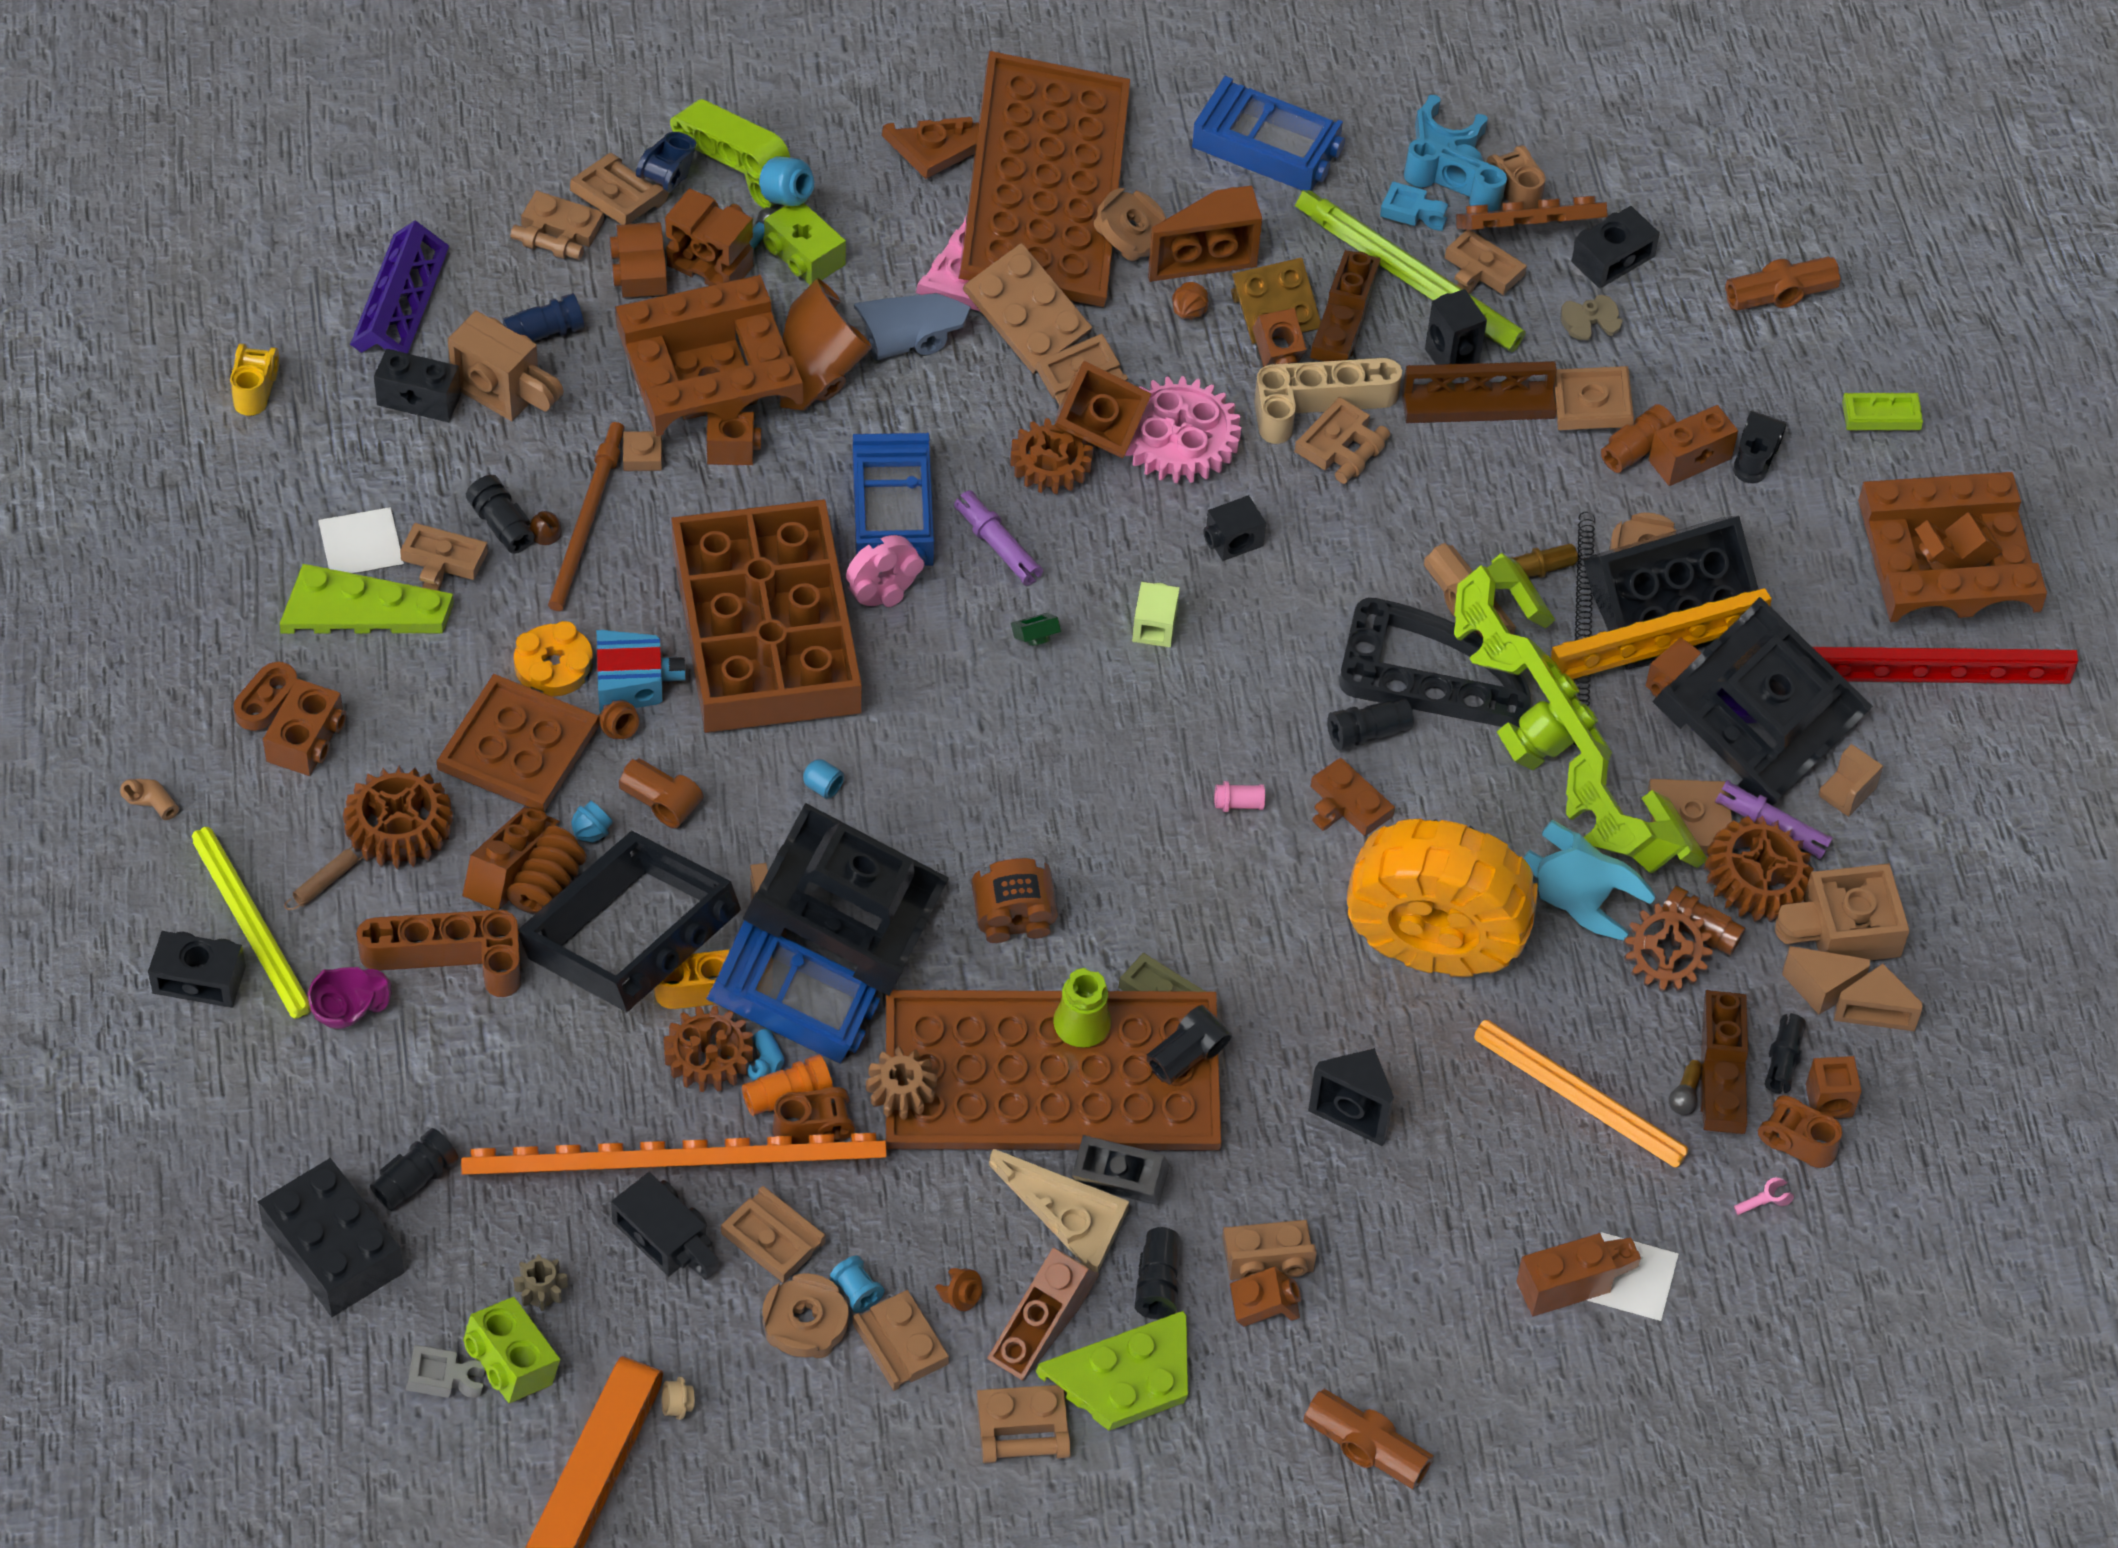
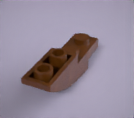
M1344 251L1329 292L1328 304L1312 344L1310 358L1321 361L1349 360L1350 356L1352 357L1369 305L1381 258L1370 256L1364 252Z
M1705 991L1701 1043L1700 1112H1703V1130L1736 1134H1745L1747 994Z

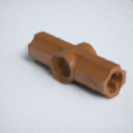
M1827 256L1797 264H1791L1787 259H1777L1767 264L1761 272L1727 279L1725 289L1727 301L1732 310L1738 311L1773 302L1779 308H1788L1797 304L1804 295L1838 288L1841 278L1839 266L1834 257L1830 258Z
M1325 1388L1322 1391H1318L1304 1414L1303 1422L1340 1444L1341 1450L1352 1462L1365 1468H1371L1374 1465L1411 1489L1419 1486L1433 1463L1434 1455L1396 1433L1393 1423L1383 1414L1371 1409L1362 1412Z

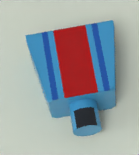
M596 630L599 713L603 711V705H608L612 701L618 700L627 701L635 708L660 704L663 701L662 681H685V657L661 658L660 638L658 636Z

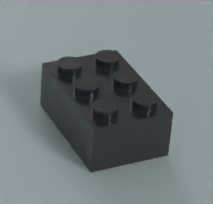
M331 1158L258 1201L262 1227L331 1317H334L404 1274L400 1246Z

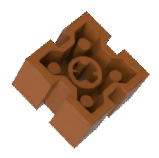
M689 188L665 216L666 237L672 239L666 246L667 266L690 277L698 274L705 278V284L709 286L745 278L753 268V247L749 243L753 238V218L746 215L737 204H731L722 210L714 198Z

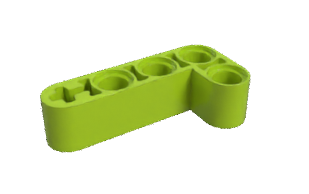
M698 99L670 119V126L673 132H682L691 136L696 141L695 150L744 173L749 192L759 206L764 209L775 205L764 198L761 193L759 180L762 168L768 160L776 156L790 157L786 144L778 135L704 99Z

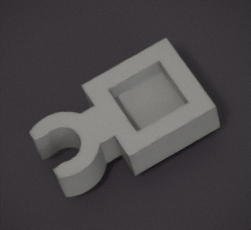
M414 1345L406 1390L449 1398L451 1388H457L467 1397H480L483 1383L473 1382L468 1377H483L485 1368L477 1360H470L464 1364L456 1363L457 1352Z

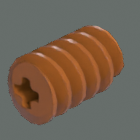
M552 825L546 828L544 836H541L536 844V848L530 853L529 860L525 861L521 867V872L516 875L513 884L506 891L507 898L511 904L527 913H537L572 883L571 877H576L580 871L578 865H583L587 860V855L578 844L576 838L561 827Z

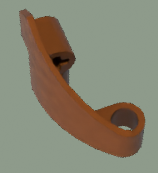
M816 278L791 304L783 333V343L788 356H793L803 382V403L796 405L795 401L791 398L780 395L781 408L805 411L816 399L825 401L832 398L846 383V378L843 375L849 372L872 349V345L867 338L854 326L846 323L837 312L835 307L841 302L840 298L819 278Z

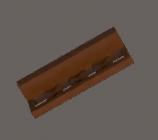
M1556 362L1408 365L1405 370L1402 390L1406 423L1555 419L1556 404L1553 387L1557 371ZM1533 375H1545L1544 381L1526 380ZM1496 376L1506 377V379L1501 382L1489 381L1490 379ZM1462 377H1468V378H1469V380L1466 381V382H1464V383H1453V382H1452L1453 380H1455V379H1457V378H1462ZM1414 379H1432L1427 384H1413Z

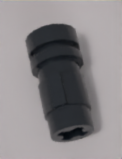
M491 474L483 476L472 483L466 492V499L481 519L487 520L488 526L498 540L513 554L528 548L535 538L534 533L528 526L531 523L518 503H511V495L505 489L500 479L496 475Z
M1406 699L1366 706L1363 709L1350 707L1347 710L1342 709L1330 712L1327 718L1330 739L1334 747L1339 751L1352 748L1354 745H1364L1369 739L1375 740L1396 735L1399 732L1412 729L1414 725L1413 712Z
M431 1128L420 1137L421 1142L415 1141L410 1146L411 1151L405 1156L398 1154L380 1169L381 1176L370 1184V1189L375 1197L388 1210L392 1211L402 1201H406L422 1188L427 1180L431 1177H439L443 1173V1168L448 1169L458 1161L459 1157L456 1150L437 1129Z
M1156 1227L1150 1229L1146 1235V1244L1143 1252L1140 1254L1138 1272L1140 1277L1137 1279L1134 1308L1137 1313L1150 1319L1159 1320L1175 1314L1177 1310L1179 1283L1176 1278L1180 1255V1236L1170 1228Z

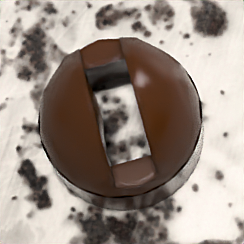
M541 511L531 519L530 529L535 535L534 542L540 545H551L559 540L561 536V523L554 513Z

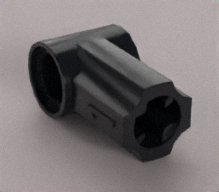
M1199 1005L1181 1020L1177 1031L1147 1054L1146 1061L1150 1065L1152 1072L1162 1082H1167L1170 1085L1201 1059L1209 1060L1219 1054L1231 1040L1232 1033L1204 1005Z

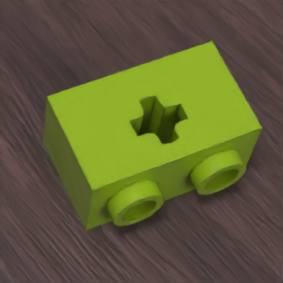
M805 203L799 206H784L764 218L763 241L768 251L773 255H778L788 264V267L795 276H801L809 285L816 278L823 280L846 265V240Z

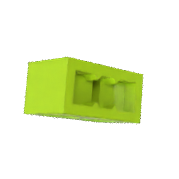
M514 1296L470 1315L463 1338L465 1348L472 1358H476L481 1362L490 1384L494 1389L501 1392L508 1403H512L553 1384L560 1358Z

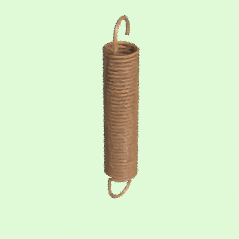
M352 846L349 849H345L293 892V897L299 905L294 908H287L286 904L291 900L289 899L284 905L285 909L293 910L299 906L304 907L357 864V861L362 859L363 856L358 859L351 850Z

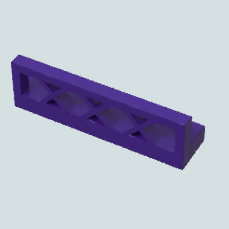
M416 220L393 234L350 343L351 346L361 353L375 344H378L385 350L387 348L404 353L409 352L449 248L447 243ZM421 242H424L435 251L431 260H425L420 247ZM418 269L423 283L421 287H414L409 274L410 270ZM407 296L412 310L411 315L406 316L403 315L399 304V298ZM396 324L401 337L400 343L386 335L389 325Z

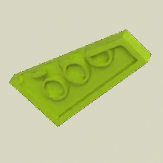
M302 564L279 624L280 633L295 634V629H314V634H331V629H354L355 634H369L374 629H390L392 633H443L454 604V598L452 593Z

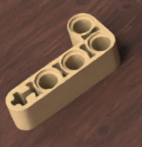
M1388 358L1264 366L1257 373L1254 399L1259 433L1269 443H1285L1292 436L1295 413L1325 412L1338 397L1359 409L1391 407L1397 402L1402 378L1401 366L1396 361Z

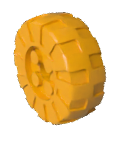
M1422 818L1398 821L1389 827L1383 826L1367 838L1356 858L1347 890L1348 916L1357 933L1363 935L1372 948L1387 958H1395L1404 962L1407 967L1426 973L1434 971L1449 974L1450 977H1473L1474 974L1489 972L1491 974L1500 971L1510 964L1512 958L1520 956L1534 924L1538 885L1533 883V871L1522 856L1519 857L1508 847V844L1488 833L1484 834L1469 828L1467 825L1452 821L1423 820Z

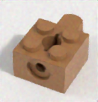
M475 310L447 338L450 364L459 366L461 392L506 419L513 421L530 403L546 412L554 405V402L563 396L564 390L560 381L538 368L536 344L527 336L519 335L506 328L497 319L489 318Z
M1890 863L1811 872L1804 895V902L1782 905L1775 923V933L1785 944L1816 941L1818 951L1870 960L1901 957L1910 931Z

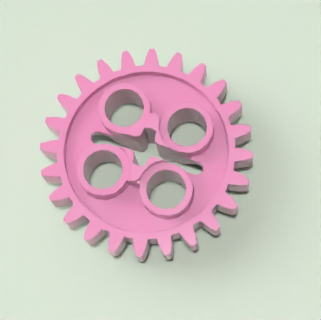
M1181 376L1178 384H1173L1172 380L1166 377L1164 386H1160L1156 381L1152 380L1150 391H1148L1152 395L1125 456L1133 455L1132 465L1134 467L1145 463L1144 474L1146 475L1154 470L1159 471L1158 477L1161 481L1167 474H1172L1174 483H1178L1181 475H1186L1189 482L1192 483L1196 473L1208 479L1209 468L1220 473L1222 462L1230 464L1232 453H1237L1241 427L1239 426L1240 415L1234 414L1235 404H1225V393L1214 396V385L1212 384L1205 389L1200 388V379H1196L1192 385H1187L1185 376Z

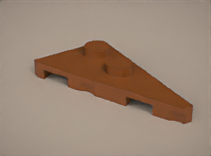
M972 117L942 119L941 121L924 120L918 121L917 127L896 129L894 123H887L883 125L881 136L927 179L975 154L979 122L973 123Z

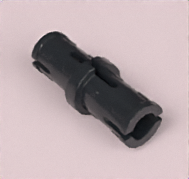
M1790 1013L1788 1024L1787 1014L1781 1016L1776 1041L1771 1044L1769 1050L1771 1063L1764 1084L1768 1090L1777 1094H1781L1783 1083L1784 1093L1790 1091L1795 1067L1800 1063L1803 1053L1800 1050V1044L1806 1028V1021L1803 1017Z

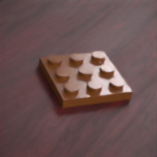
M493 673L437 759V770L527 807L545 812L600 725L599 716Z

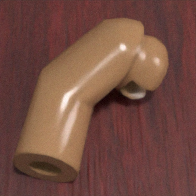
M127 779L120 787L122 798L129 804L152 806L163 820H170L179 812L178 805L156 780Z

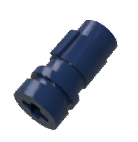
M574 293L561 296V301L554 298L549 300L547 305L516 312L515 315L502 319L503 325L519 335L527 336L533 342L547 338L555 333H559L560 336L565 335L569 329L571 332L585 329L582 312Z

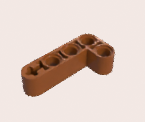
M506 910L374 917L366 919L357 928L356 937L360 961L368 969L381 971L482 964L485 988L490 994L496 997H507L517 992L520 987L521 966L518 924L514 915ZM498 935H505L504 937H500V938L495 937V936H498ZM459 937H460V938H464V939H462V940H453V939L459 938ZM416 940H423L422 942L413 943ZM501 969L507 970L505 972H496L497 970Z

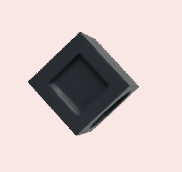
M1248 495L1209 509L1203 534L1209 548H1215L1222 561L1263 547L1266 521Z

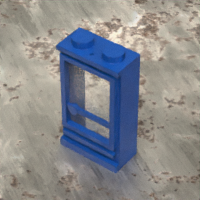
M1224 76L1194 122L1192 148L1299 190L1312 191L1318 181L1323 182L1330 168L1331 159L1333 157L1338 158L1345 144V138L1341 137L1343 121L1337 120V122H1333V120L1251 88L1248 89L1241 84L1233 83V78Z
M929 433L853 434L852 459L856 555L867 545L874 549L878 545L884 544L880 538L898 535L906 538L913 545L923 560L924 566H933L934 537Z
M744 920L706 999L841 1064L848 1050L856 1053L866 1032L859 1028L863 1018L871 1020L881 998L874 995L876 992L875 988L853 977L855 971L782 936L777 938Z

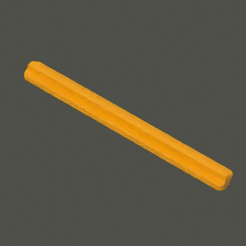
M1484 1020L1476 1029L1474 1038L1477 1042L1669 1165L1679 1167L1685 1160L1688 1153L1686 1145L1490 1020Z

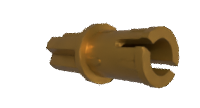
M1569 543L1541 551L1538 547L1533 548L1531 553L1511 558L1520 563L1528 577L1537 575L1541 578L1545 577L1546 572L1575 565L1578 561V554L1575 546Z

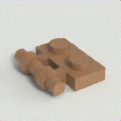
M536 190L521 215L522 226L515 224L511 230L510 237L521 241L523 246L531 249L540 247L552 251L554 256L562 259L571 257L580 260L584 253V246L590 247L603 225L604 213Z
M1338 397L1295 442L1294 452L1323 470H1326L1333 462L1341 465L1335 472V477L1340 483L1345 484L1351 477L1359 476L1365 469V463L1371 456H1377L1384 449V442L1391 434L1384 426H1379L1374 432L1368 429L1370 415ZM1353 441L1360 444V447L1355 452L1347 448Z

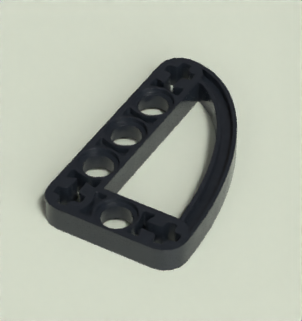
M1365 598L1357 603L1339 680L1340 688L1346 695L1378 703L1406 699L1413 710L1503 727L1508 722L1520 727V717L1530 709L1531 703L1530 690L1522 673L1515 675L1486 668L1503 684V686L1380 662L1388 625L1431 638L1469 657L1481 648L1483 644L1481 636L1472 632L1460 641L1454 635V622L1404 604L1379 598ZM1368 614L1376 615L1373 629L1365 628ZM1359 642H1368L1374 646L1375 650L1370 653H1361L1355 649L1354 645ZM1355 674L1362 676L1360 682L1353 680ZM1375 677L1379 678L1378 686H1373ZM1390 680H1399L1407 688L1403 691L1395 692L1387 688L1386 683ZM1436 687L1441 689L1445 696L1440 699H1431L1425 695L1424 691L1427 688ZM1468 695H1475L1480 697L1484 703L1478 707H1471L1464 703L1463 698ZM1491 700L1496 701L1494 709H1490ZM1508 705L1516 706L1515 712L1507 711Z

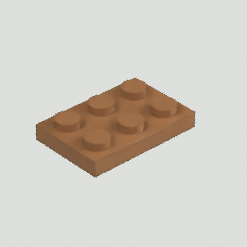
M1022 243L964 284L963 291L1032 374L1037 372L1035 366L1038 361L1073 346L1092 330V326Z

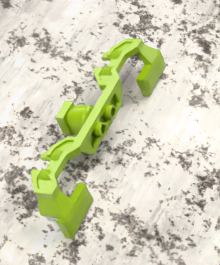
M1500 553L1491 561L1492 564L1487 568L1480 565L1457 585L1454 635L1461 641L1473 631H1480L1483 636V644L1469 658L1471 662L1478 666L1519 675L1526 668H1529L1549 702L1539 701L1520 717V727L1508 722L1497 731L1514 761L1531 770H1535L1545 762L1543 758L1546 755L1556 757L1575 742L1581 754L1569 762L1566 815L1569 819L1574 820L1585 811L1594 812L1596 816L1595 827L1584 838L1595 848L1633 857L1649 873L1658 870L1675 855H1678L1680 860L1699 868L1705 863L1707 857L1669 798L1654 790H1651L1641 798L1656 822H1646L1623 814L1606 787L1608 763L1612 751L1595 726L1598 723L1596 715L1586 704H1581L1576 696L1579 693V689L1575 682L1567 674H1562L1557 664L1532 640L1510 634L1494 609L1495 589H1509L1527 619L1545 629L1556 621L1520 563Z

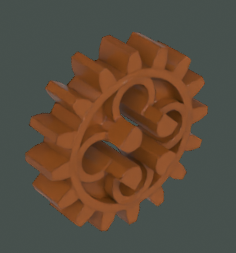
M714 1005L710 1013L704 1014L700 1006L696 1007V1016L690 1017L685 1012L681 1013V1025L670 1023L669 1036H664L665 1065H671V1076L677 1078L683 1075V1085L686 1088L692 1085L693 1082L699 1083L700 1092L706 1090L707 1084H713L717 1092L722 1091V1082L725 1080L732 1085H736L737 1072L747 1075L748 1062L753 1061L754 1058L752 1047L753 1035L752 1032H746V1021L742 1019L734 1023V1012L729 1010L724 1016L719 1015L718 1006ZM716 1033V1046L712 1044V1035ZM701 1052L706 1053V1061H705V1063L702 1064V1065H701V1062H702V1053H701Z

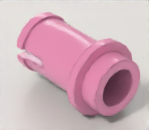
M1223 781V785H1215V808H1220L1223 812H1228L1229 808L1263 810L1265 806V787L1262 784L1229 785V781Z

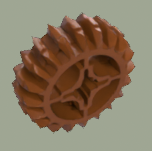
M399 765L396 773L388 774L382 768L380 777L376 778L367 774L366 784L356 783L354 794L347 795L346 808H344L343 820L346 824L344 826L345 834L348 840H351L355 852L362 851L366 862L376 857L380 867L387 861H392L396 869H398L402 861H408L414 867L417 857H422L429 861L431 850L441 851L443 840L449 839L451 833L450 826L453 823V812L450 810L452 808L451 800L448 794H445L441 782L434 783L430 773L420 777L416 767L409 773H404ZM421 807H424L429 812L426 820L421 819L418 811ZM371 813L377 817L378 821L374 828L367 822Z
M1747 815L1739 823L1733 820L1727 824L1725 829L1717 832L1713 838L1714 842H1711L1707 848L1706 855L1708 858L1705 861L1704 869L1710 872L1706 883L1717 885L1714 890V897L1724 896L1726 898L1725 909L1734 905L1739 908V917L1750 912L1754 922L1760 920L1763 915L1770 922L1777 918L1782 905L1802 903L1810 874L1814 868L1807 865L1810 862L1811 854L1801 852L1804 840L1794 841L1791 838L1793 828L1783 832L1779 829V820L1771 825H1767L1764 816L1757 818L1753 822ZM1750 847L1748 852L1742 851L1741 854L1732 853L1735 849ZM1777 883L1785 884V887L1781 889L1767 890V886H1775Z

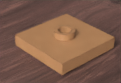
M1628 366L1557 369L1554 393L1558 430L1619 428L1627 424L1629 426L1634 425Z
M1650 779L1648 792L1654 790L1671 800L1704 854H1707V848L1711 842H1714L1713 838L1717 832L1725 829L1727 824L1732 822L1731 810L1719 803H1715L1720 792L1730 797L1728 792L1722 790L1725 781ZM1650 813V822H1656Z

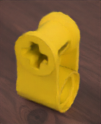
M240 343L238 345L234 367L230 375L233 406L240 414L253 416L265 410L273 382L276 380L278 373V348L271 347L269 350L247 348L246 344Z

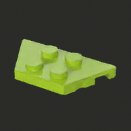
M1184 1311L1041 1362L1038 1364L1036 1373L1044 1382L1049 1378L1067 1392L1066 1398L1078 1408L1087 1410L1092 1415V1418L1108 1431L1183 1404L1188 1396L1186 1315Z

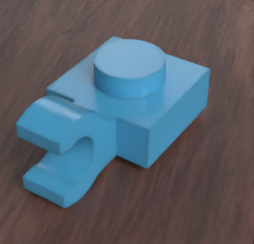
M1392 182L1381 205L1380 217L1413 226L1416 225L1418 219H1421L1429 228L1442 231L1447 222V217L1444 215L1448 204L1438 200H1428L1426 190Z

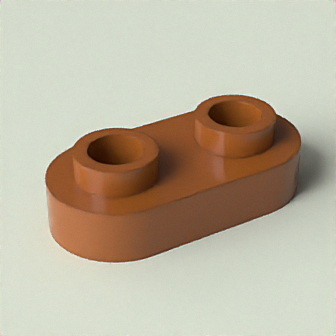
M272 662L260 669L234 701L235 719L242 728L256 731L266 728L273 722L297 679L294 668L284 662ZM277 685L283 686V687L280 688V689H274V688H273V687H275V686H277Z

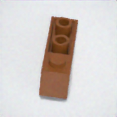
M524 806L470 855L462 896L495 910H500L509 901L506 893L507 889L513 884L516 875L521 872V867L525 861L529 860L530 853L536 848V844L541 836H544L546 828L552 825L559 827L560 821L547 816L541 810L529 809Z
M1053 1247L987 1359L1024 1381L1077 1313L1097 1280L1099 1273Z

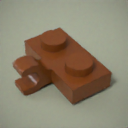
M1341 757L1312 777L1310 787L1323 798L1314 807L1319 814L1315 815L1312 821L1322 831L1328 829L1341 817H1344L1361 834L1366 836L1394 816L1395 806Z

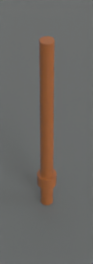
M612 422L610 424L605 441L599 445L595 455L596 467L548 603L549 608L554 611H562L610 471L616 467L620 457L619 445L625 427L619 422Z

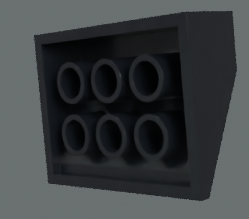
M1740 516L1720 517L1583 558L1592 595L1609 631L1630 626L1636 622H1644L1666 616L1672 612H1680L1702 606L1708 602L1731 598L1744 592L1759 590ZM1714 640L1694 645V647L1699 649L1708 646ZM1658 656L1625 664L1624 666L1626 669L1652 663Z

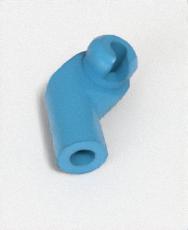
M769 1029L758 1031L754 1034L753 1041L760 1057L755 1060L754 1066L749 1064L747 1071L752 1081L781 1070L785 1063L784 1055L772 1031Z

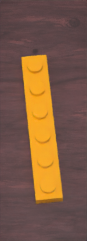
M1765 588L1744 592L1724 600L1708 602L1695 608L1672 612L1666 616L1644 622H1636L1630 626L1608 632H1600L1594 636L1576 641L1564 642L1552 647L1551 659L1557 664L1562 674H1567L1571 679L1661 655L1680 637L1692 646L1715 640L1738 620L1759 597L1769 606H1771L1772 598Z

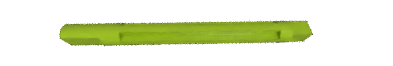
M1303 190L1294 205L1295 207L1309 215L1314 222L1359 252L1381 258L1380 266L1431 300H1435L1447 293L1451 294L1462 290L1326 198L1323 199L1310 190ZM1470 295L1487 319L1485 336L1511 353L1516 351L1526 331Z

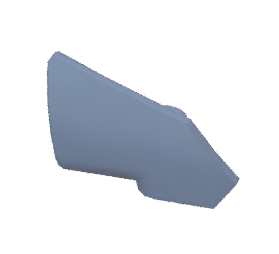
M938 293L879 299L854 304V309L866 324L867 340L872 345L870 352L876 361L909 352V349L915 347L916 351L921 355H930L938 352L947 342V332L963 328L971 310L970 306Z

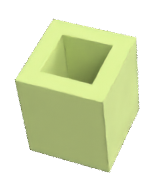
M1141 582L1134 617L1132 642L1171 648L1180 587L1168 586L1163 583Z

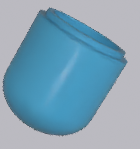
M817 759L806 767L803 780L808 788L825 799H829L841 788L844 781V773L827 761Z

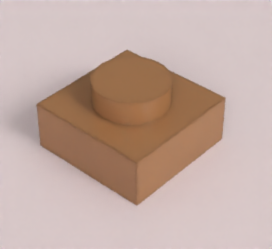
M654 431L623 432V470L662 471V435L656 436Z

